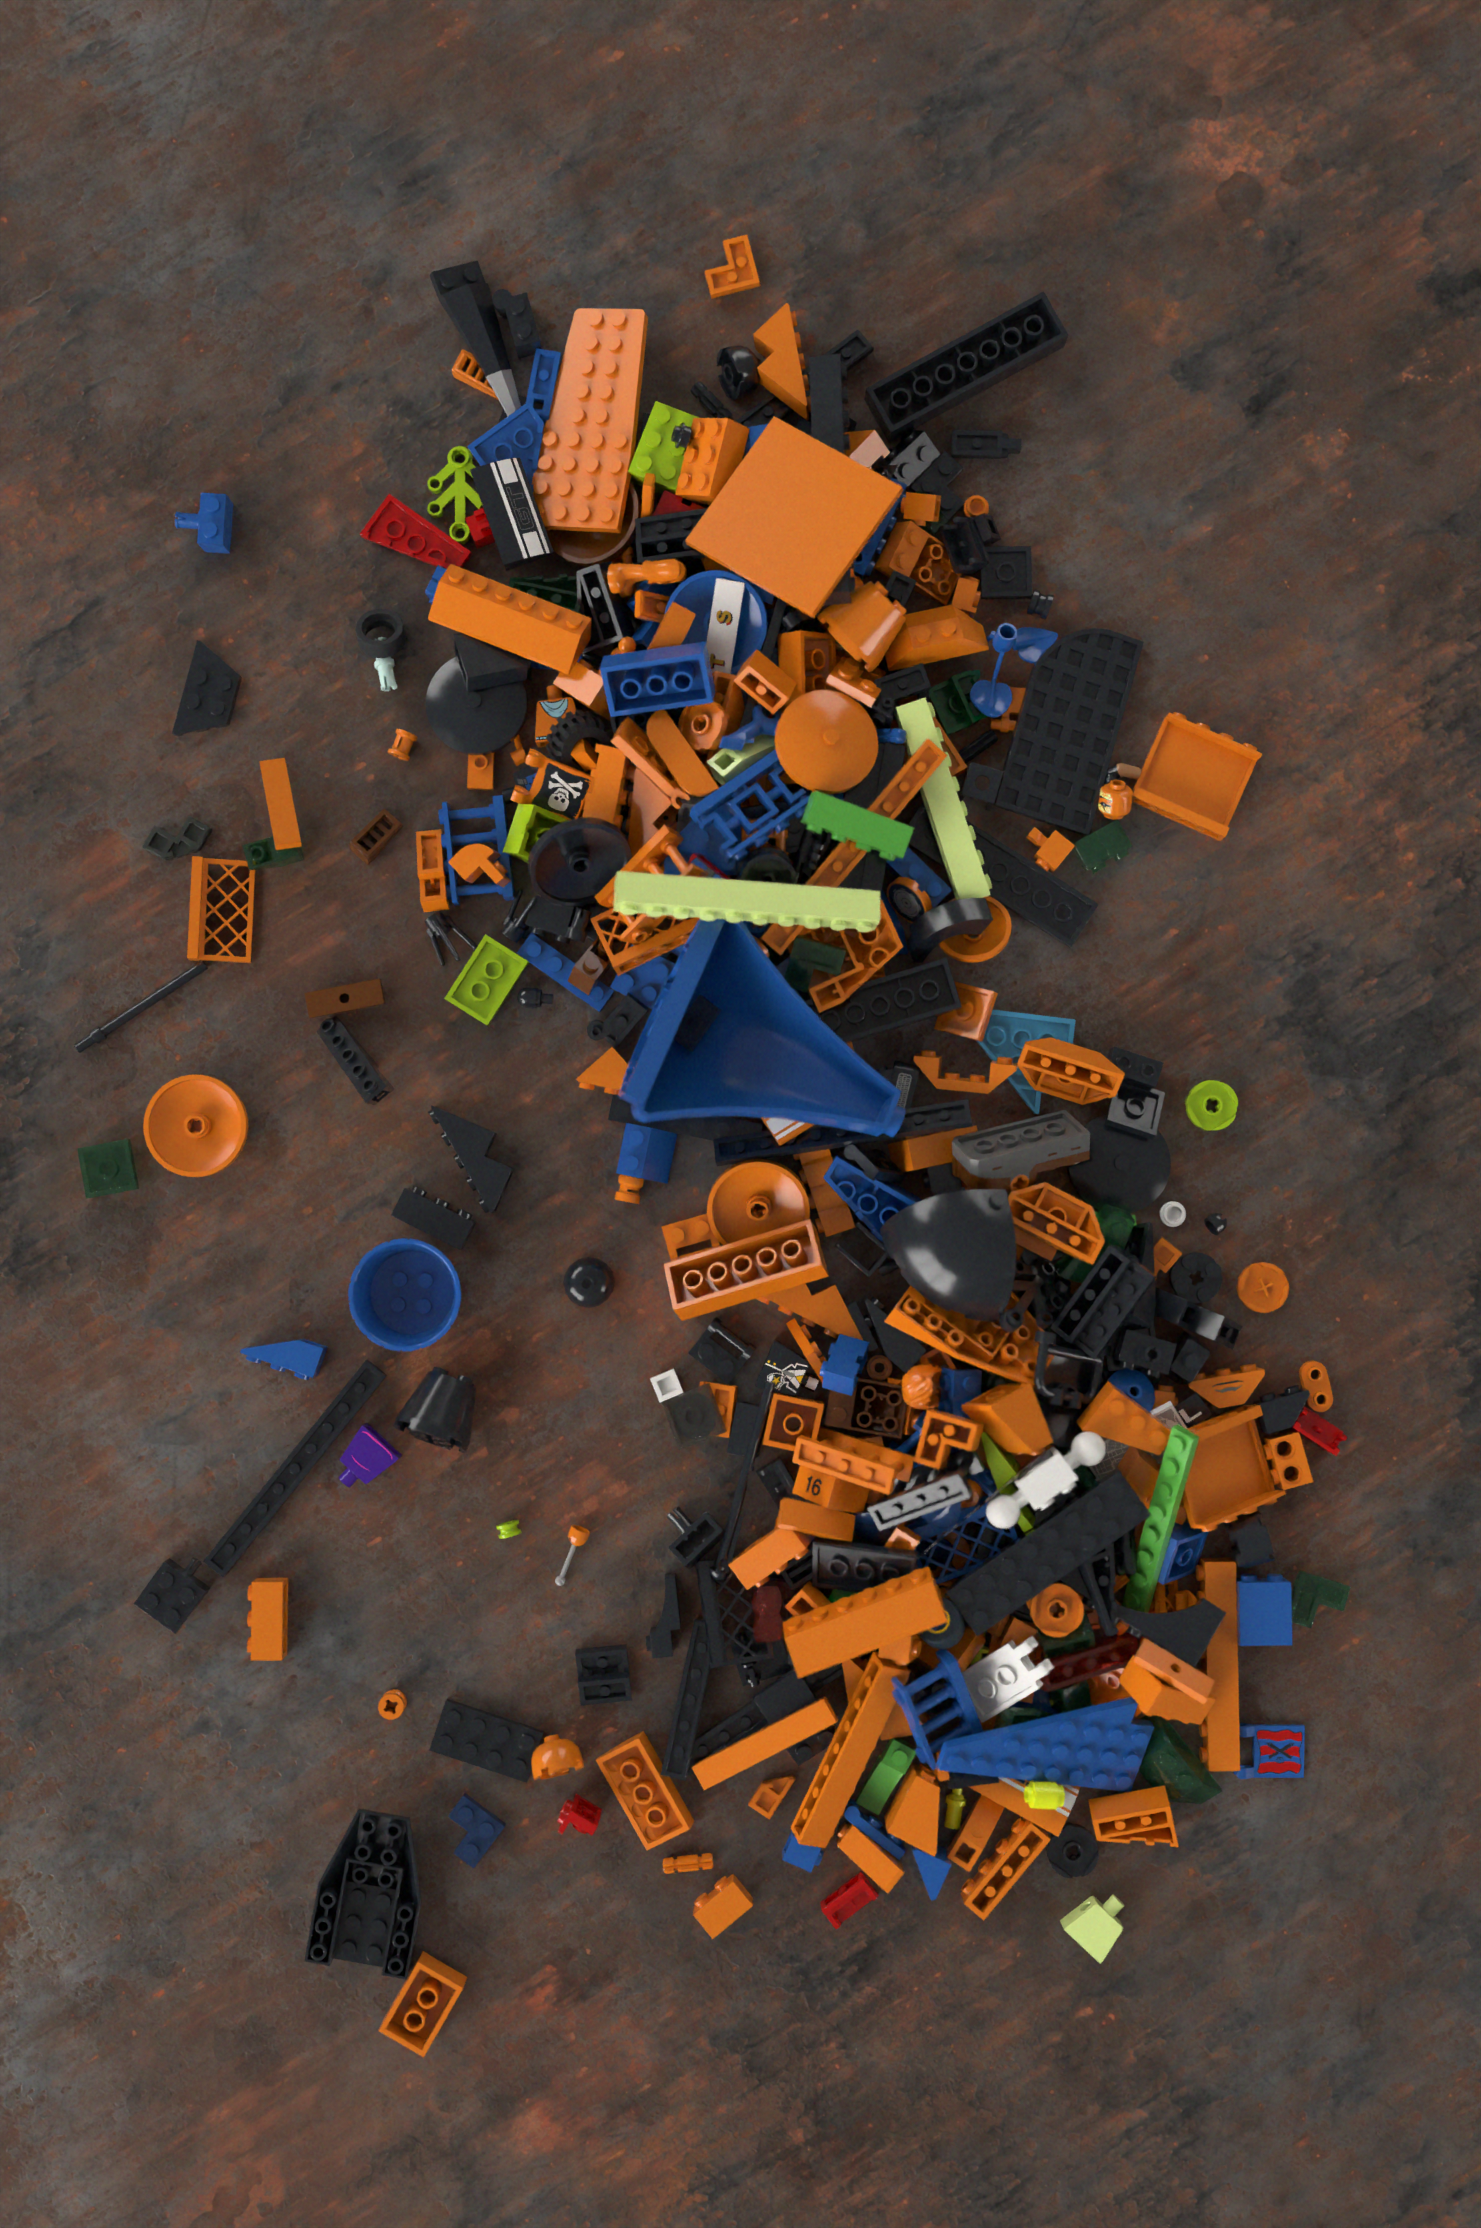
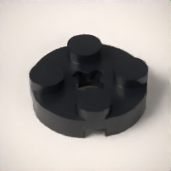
M1192 1252L1179 1257L1172 1265L1169 1272V1281L1172 1289L1175 1291L1174 1293L1178 1297L1194 1304L1209 1302L1221 1287L1222 1270L1212 1257L1203 1253ZM1197 1270L1200 1272L1199 1276L1202 1277V1280L1193 1285L1189 1275L1190 1273L1195 1274Z
M1065 1823L1058 1837L1054 1834L1050 1835L1051 1840L1047 1844L1046 1855L1056 1873L1062 1877L1073 1879V1877L1078 1876L1084 1877L1093 1871L1099 1859L1097 1842L1087 1828L1078 1824ZM1076 1845V1849L1079 1852L1078 1855L1072 1854L1068 1857L1067 1848Z

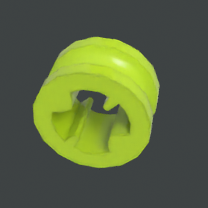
M519 1520L498 1524L496 1528L501 1532L498 1535L499 1539L509 1538L522 1533L521 1529L517 1527Z

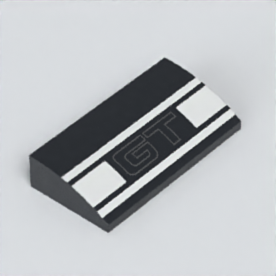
M520 457L496 461L470 469L506 571L554 554Z

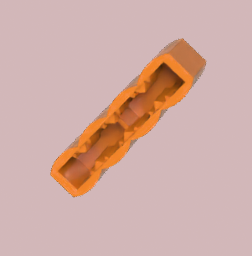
M830 1150L794 1154V1160H800L802 1170L798 1171L801 1181L804 1185L808 1184L811 1194H808L810 1208H816L819 1218L814 1219L819 1234L824 1232L825 1237L855 1228L848 1204L841 1199L823 1178L833 1162Z

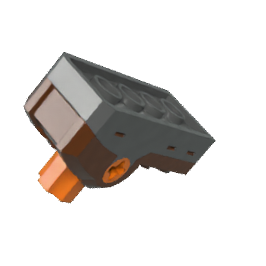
M1066 1110L956 1136L952 1141L953 1175L960 1178L967 1185V1190L1002 1189L1006 1190L1007 1196L1013 1191L1034 1186L1039 1172L1075 1165L1081 1161L1089 1160L1090 1132Z

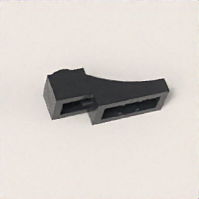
M676 1573L665 1574L663 1610L656 1627H651L650 1635L646 1636L647 1651H652V1659L673 1656L672 1630L681 1629Z

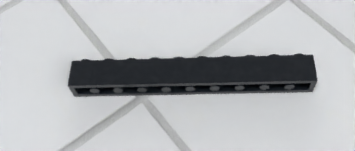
M840 354L809 357L812 437L846 455V450H850V436L845 434V427L850 426L848 410L844 411V404L849 403L848 388L843 387V381L848 380L847 364H842ZM855 560L822 606L851 603V593H856L855 577H850V569H855Z

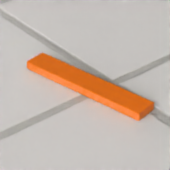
M823 1697L693 1764L692 1769L701 1786L706 1790L837 1723L838 1718L827 1698Z

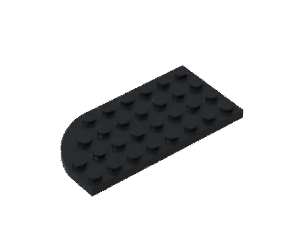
M1084 629L1064 636L1049 646L1039 656L1029 675L1002 770L1004 773L993 806L1083 836L1090 834L1099 802L1100 789L1104 785L1142 651L1143 641L1108 629Z

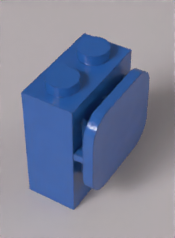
M1242 1574L1241 1578H1236L1238 1644L1240 1646L1292 1645L1291 1582L1283 1578L1282 1574H1267V1578H1257L1255 1574Z

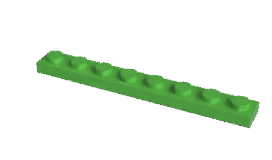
M1181 1425L1173 1426L1171 1429L1149 1507L1151 1516L1146 1518L1136 1552L1137 1570L1135 1574H1130V1581L1127 1584L1122 1605L1131 1610L1149 1613L1199 1441V1436Z

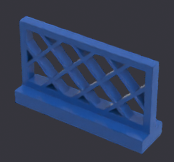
M982 1496L975 1506L961 1508L958 1522L990 1496ZM988 1502L959 1525L961 1526L960 1530L954 1529L952 1531L957 1534L952 1547L938 1542L931 1548L928 1556L922 1555L918 1559V1569L928 1567L929 1562L942 1567L940 1575L935 1578L937 1585L970 1572L991 1557L995 1551L1001 1550L997 1545L1002 1534L1013 1538V1540L1018 1538L1014 1526L1009 1528L1010 1532H1007L1005 1529L997 1528L987 1523L986 1507ZM923 1519L905 1527L922 1537L920 1541L926 1540L934 1543L941 1537L943 1532L948 1531L953 1526L940 1528L933 1522L927 1523L926 1519ZM974 1521L982 1525L976 1538L963 1532L967 1523ZM985 1527L999 1532L993 1545L980 1540ZM961 1536L974 1541L969 1554L956 1549ZM978 1543L991 1549L988 1558L980 1560L973 1557ZM936 1546L950 1551L945 1564L932 1559ZM953 1553L967 1558L962 1568L955 1569L949 1566ZM921 1559L926 1560L924 1566L921 1562Z

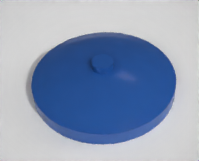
M709 570L697 573L683 581L675 589L667 603L665 613L672 602L695 613L694 620L681 645L705 641L707 643L716 578L745 583L730 674L736 673L756 650H761L765 642L768 619L764 602L757 590L747 580L737 574L723 570Z

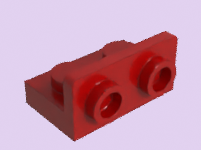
M575 1794L572 1801L567 1799L560 1810L561 1814L557 1819L560 1825L557 1832L562 1835L570 1822L580 1833L593 1835L598 1827L602 1809L580 1795Z

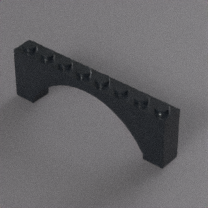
M1053 1502L1043 1510L1039 1507L1034 1513L1036 1520L1033 1527L1054 1513V1509L1060 1506ZM1078 1567L1057 1581L1070 1586L1083 1598L1082 1603L1095 1610ZM1204 1598L1199 1599L1196 1605L1171 1613H1145L1131 1610L1118 1604L1115 1610L1116 1625L1121 1622L1128 1627L1126 1631L1137 1639L1141 1637L1146 1638L1192 1667L1197 1665L1226 1615V1612Z

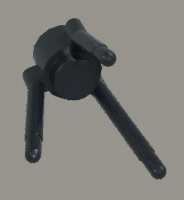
M518 889L509 913L502 922L505 926L501 930L507 938L516 943L519 942L521 937L526 939L529 935L531 927L525 928L527 925L523 920L537 901L536 897H533L519 917L514 916L513 918L523 893L522 889Z
M441 911L434 913L424 921L428 927L426 932L432 941L441 966L445 965V961L436 937H442L455 960L460 961V956L446 935L450 932L449 927L474 950L478 947L452 921L450 916L445 917Z

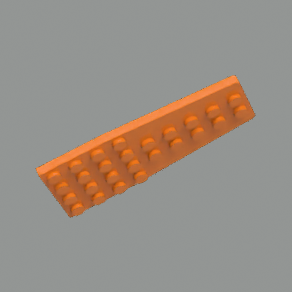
M579 308L574 313L555 385L549 420H546L543 430L538 467L533 474L532 485H534L533 495L547 530L621 533L631 479L628 470L635 454L648 316L642 309Z

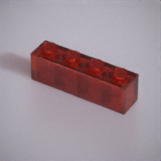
M1124 1632L1120 1636L1117 1634L1034 1660L1032 1663L1034 1666H1037L1048 1658L1054 1666L1053 1669L1049 1670L1048 1674L1040 1678L1043 1683L1040 1689L1049 1692L1126 1667L1132 1656L1136 1655L1139 1647L1136 1637Z

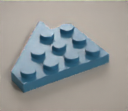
M992 1010L983 1042L977 1041V1043L992 1061H997V1057L1013 1058V1062L1017 1063L1026 1041L1052 1037L1073 1044L1076 1020ZM1018 1068L1007 1078V1081L1033 1114H1039L1041 1093L1043 1092L1034 1090Z

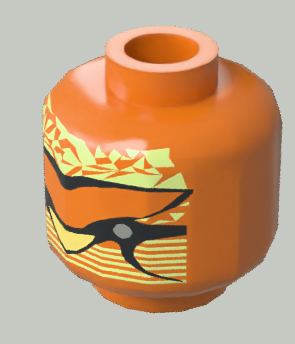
M1122 780L1110 781V783L1103 785L1100 789L1098 809L1108 819H1122L1131 811L1133 790L1125 785V782Z

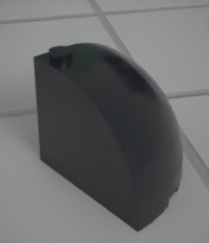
M964 1190L931 1197L896 1213L880 1228L882 1240L890 1258L895 1259L901 1268V1275L922 1296L946 1311L954 1310L965 1314L964 1317L985 1322L998 1321L1008 1304L1016 1267L1015 1228L1006 1190Z

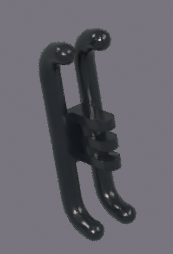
M805 829L793 863L797 883L804 863L806 867L813 869L812 876L828 857L834 839L831 838V833L826 832L824 840L820 841L813 838L815 832Z

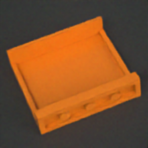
M1169 712L1163 719L1141 769L1140 777L1136 780L1132 789V802L1221 841L1226 837L1230 829L1228 825L1257 760L1261 758L1262 753L1258 752L1257 748L1251 744H1240L1233 741L1234 738L1226 733L1217 734L1210 731L1211 728L1206 724L1199 722L1195 724L1188 721L1187 717L1181 713L1173 712L1172 714Z
M1243 1405L1187 1428V1430L1199 1436L1182 1496L1190 1528L1202 1529V1532L1217 1529V1524L1233 1522L1238 1519V1515L1256 1512L1258 1506L1274 1504L1277 1502V1498L1286 1495L1285 1490H1275L1254 1420L1263 1415L1260 1405Z

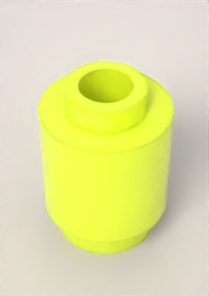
M1030 1781L1029 1785L1024 1789V1800L1032 1809H1057V1807H1063L1065 1792L1063 1786L1057 1785L1056 1782Z

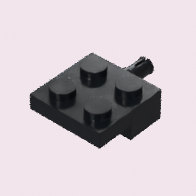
M194 1557L185 1569L170 1558L164 1561L134 1602V1605L174 1634L180 1630L210 1590L209 1586L194 1576V1573L202 1564L200 1560L197 1561L198 1559Z

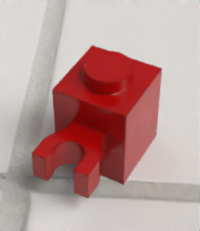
M483 508L473 511L474 515L465 518L477 549L495 542Z

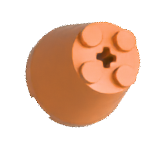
M869 581L856 589V593H851V603L830 605L817 616L822 624L826 621L829 623L830 626L827 629L830 631V634L853 658L859 662L862 660L866 662L864 667L870 673L879 665L907 619L904 616L907 610L897 600L892 603L886 597L889 591L879 581L875 584Z

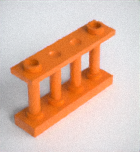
M663 825L620 870L623 872L665 875L659 865L669 855L681 872L679 876L705 878L708 875L706 870L692 863L690 865L687 864L677 849V846L684 840L679 832L666 825ZM616 875L595 896L600 905L609 909L614 908V882ZM618 912L628 926L620 936L623 940L637 946L645 941L648 935L668 915L651 917L642 913L635 919L633 915H624Z
M820 1426L817 1440L802 1435L797 1437L792 1462L889 1495L893 1492L895 1479L907 1483L910 1482L915 1457Z

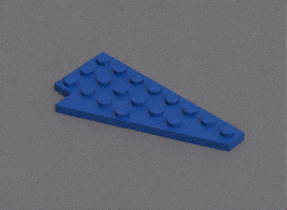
M1128 1697L944 1741L936 1764L938 1769L942 1771L1029 1781L1056 1782L1057 1784L1131 1792L1154 1726L1149 1720L1133 1719L1138 1703L1133 1697Z

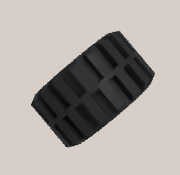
M576 710L575 714H572L571 711L565 713V718L560 716L557 719L558 724L556 726L552 724L550 727L552 734H547L546 738L549 742L546 744L549 752L548 755L552 760L590 775L591 770L584 771L572 757L571 751L574 744L581 738L591 737L590 745L594 749L596 744L617 748L611 742L614 736L596 714L593 715L590 711L583 713L582 710Z

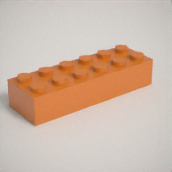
M811 1219L664 1264L672 1307L681 1321L829 1276L818 1231Z

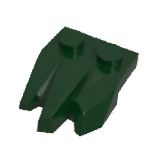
M980 670L964 671L950 677L947 681L932 686L929 690V702L933 705L935 718L947 736L965 730L988 717L973 705L970 698L971 688L978 682L977 680L981 676Z

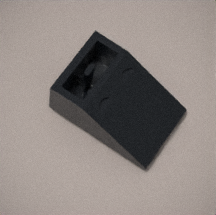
M864 1296L863 1301L883 1353L901 1370L907 1373L927 1351L922 1346L925 1342L885 1323L884 1321L888 1315L883 1311L886 1307L874 1296L870 1300Z

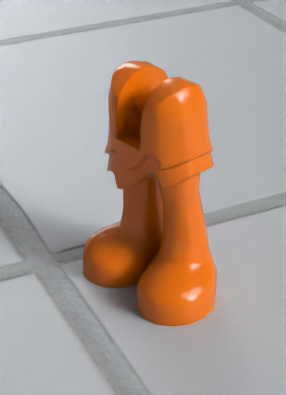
M676 559L653 562L646 560L643 562V565L610 564L607 572L611 592L613 594L619 593L622 598L632 596L634 584L637 582L648 580V584H670L683 581L687 575L686 566Z

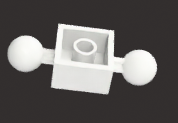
M1082 1432L1074 1438L1071 1452L1064 1457L1054 1447H1051L1042 1458L1014 1480L1019 1488L1017 1492L1011 1496L1005 1494L994 1496L988 1502L986 1515L989 1522L997 1528H1010L1016 1524L1020 1517V1509L1027 1503H1030L1035 1510L1039 1507L1043 1510L1054 1502L1053 1497L1059 1492L1065 1494L1076 1485L1074 1481L1078 1477L1072 1470L1080 1464L1092 1466L1103 1459L1106 1450L1103 1439L1096 1433Z

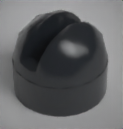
M1213 1213L1204 1219L1207 1229L1216 1236L1224 1231L1227 1226V1219L1222 1220L1220 1218L1222 1216L1221 1213Z

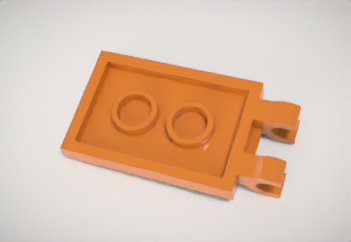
M627 717L620 724L611 742L667 796L671 795L673 807L680 809L683 803L677 797L689 801L692 795L685 792L679 786L649 742L647 734L633 720Z

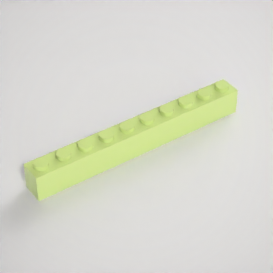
M617 871L614 882V911L624 915L645 913L651 917L672 915L677 919L700 917L704 921L726 919V921L731 923L753 921L757 925L779 923L780 926L784 927L795 924L805 925V927L811 929L823 926L831 927L833 930L850 928L857 929L859 932H870L875 930L880 922V891Z

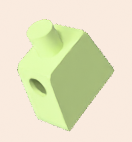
M1114 1894L1104 1904L1094 1896H1090L1063 1917L1060 1922L1063 1929L1101 1964L1123 1930V1926L1116 1915L1124 1907V1904Z

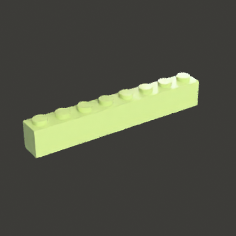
M922 698L896 707L893 710L898 727L907 733L904 745L906 746L909 759L928 738L943 751L940 743L943 742V735L939 727L935 728L932 719L935 717V711L931 702L927 703L926 698ZM946 751L944 753L947 757L919 790L956 900L983 898L991 895L989 889H992V884L988 874L984 875L981 867L984 864L983 856L980 850L975 849L973 843L976 840L975 832L972 825H967L965 816L968 815L964 801L959 800L957 791H960L957 778L951 776L949 767L952 764Z

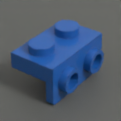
M942 1368V1375L939 1379L941 1401L939 1402L938 1410L972 1420L962 1410L961 1405L981 1395L982 1370Z

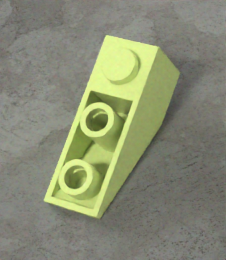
M761 734L754 738V743L744 744L742 751L722 748L707 762L715 780L723 786L770 752L776 750L775 736Z

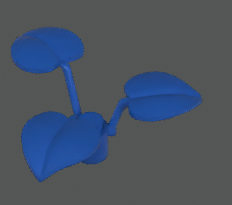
M1009 623L1001 624L996 632L991 631V634L986 639L987 642L993 639V647L999 652L991 682L980 680L972 686L970 698L973 705L983 714L992 718L1004 714L1011 705L1012 691L1007 684L996 683L1005 652L1010 651L1011 648L1018 650V655L1022 660L1035 664L1039 656L1055 643L1058 633L1031 627L1016 629Z

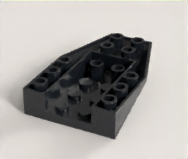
M358 1809L318 1883L304 1962L330 1966L333 1959L383 1967L381 1974L383 1976L408 1979L412 1969L422 1901L410 1817Z

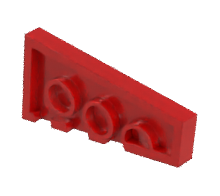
M388 494L360 532L362 538L437 567L439 565L445 569L450 564L463 568L472 556L471 551L391 494Z

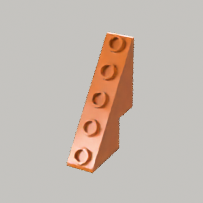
M786 303L753 334L755 350L766 358L757 367V371L760 376V384L808 421L809 413L811 412V396L806 397L805 391L809 390L807 374L802 375L801 372L802 369H805L803 353L798 354L797 348H801L799 332L794 333L793 327H798L795 311L790 312L789 304Z
M634 766L630 776L631 782H634L633 792H630L628 798L631 816H628L625 828L626 832H629L628 844L632 857L663 825H666L659 816L672 804L671 795L667 796L647 775Z
M611 1047L576 1078L580 1083L579 1088L594 1090V1087L598 1086L605 1088L604 1093L618 1095L628 1064Z
M805 1283L756 1298L769 1305L770 1301L778 1304V1310L789 1316H792L793 1312L802 1316L801 1322L811 1327H815L816 1324L824 1327V1333L837 1339L840 1334L863 1340L835 1284L812 1295Z
M858 1656L842 1662L848 1704L869 1662L866 1659L862 1661ZM898 1703L893 1707L887 1719V1724L880 1734L881 1740L913 1735L902 1706ZM926 1712L918 1716L921 1725L930 1720Z

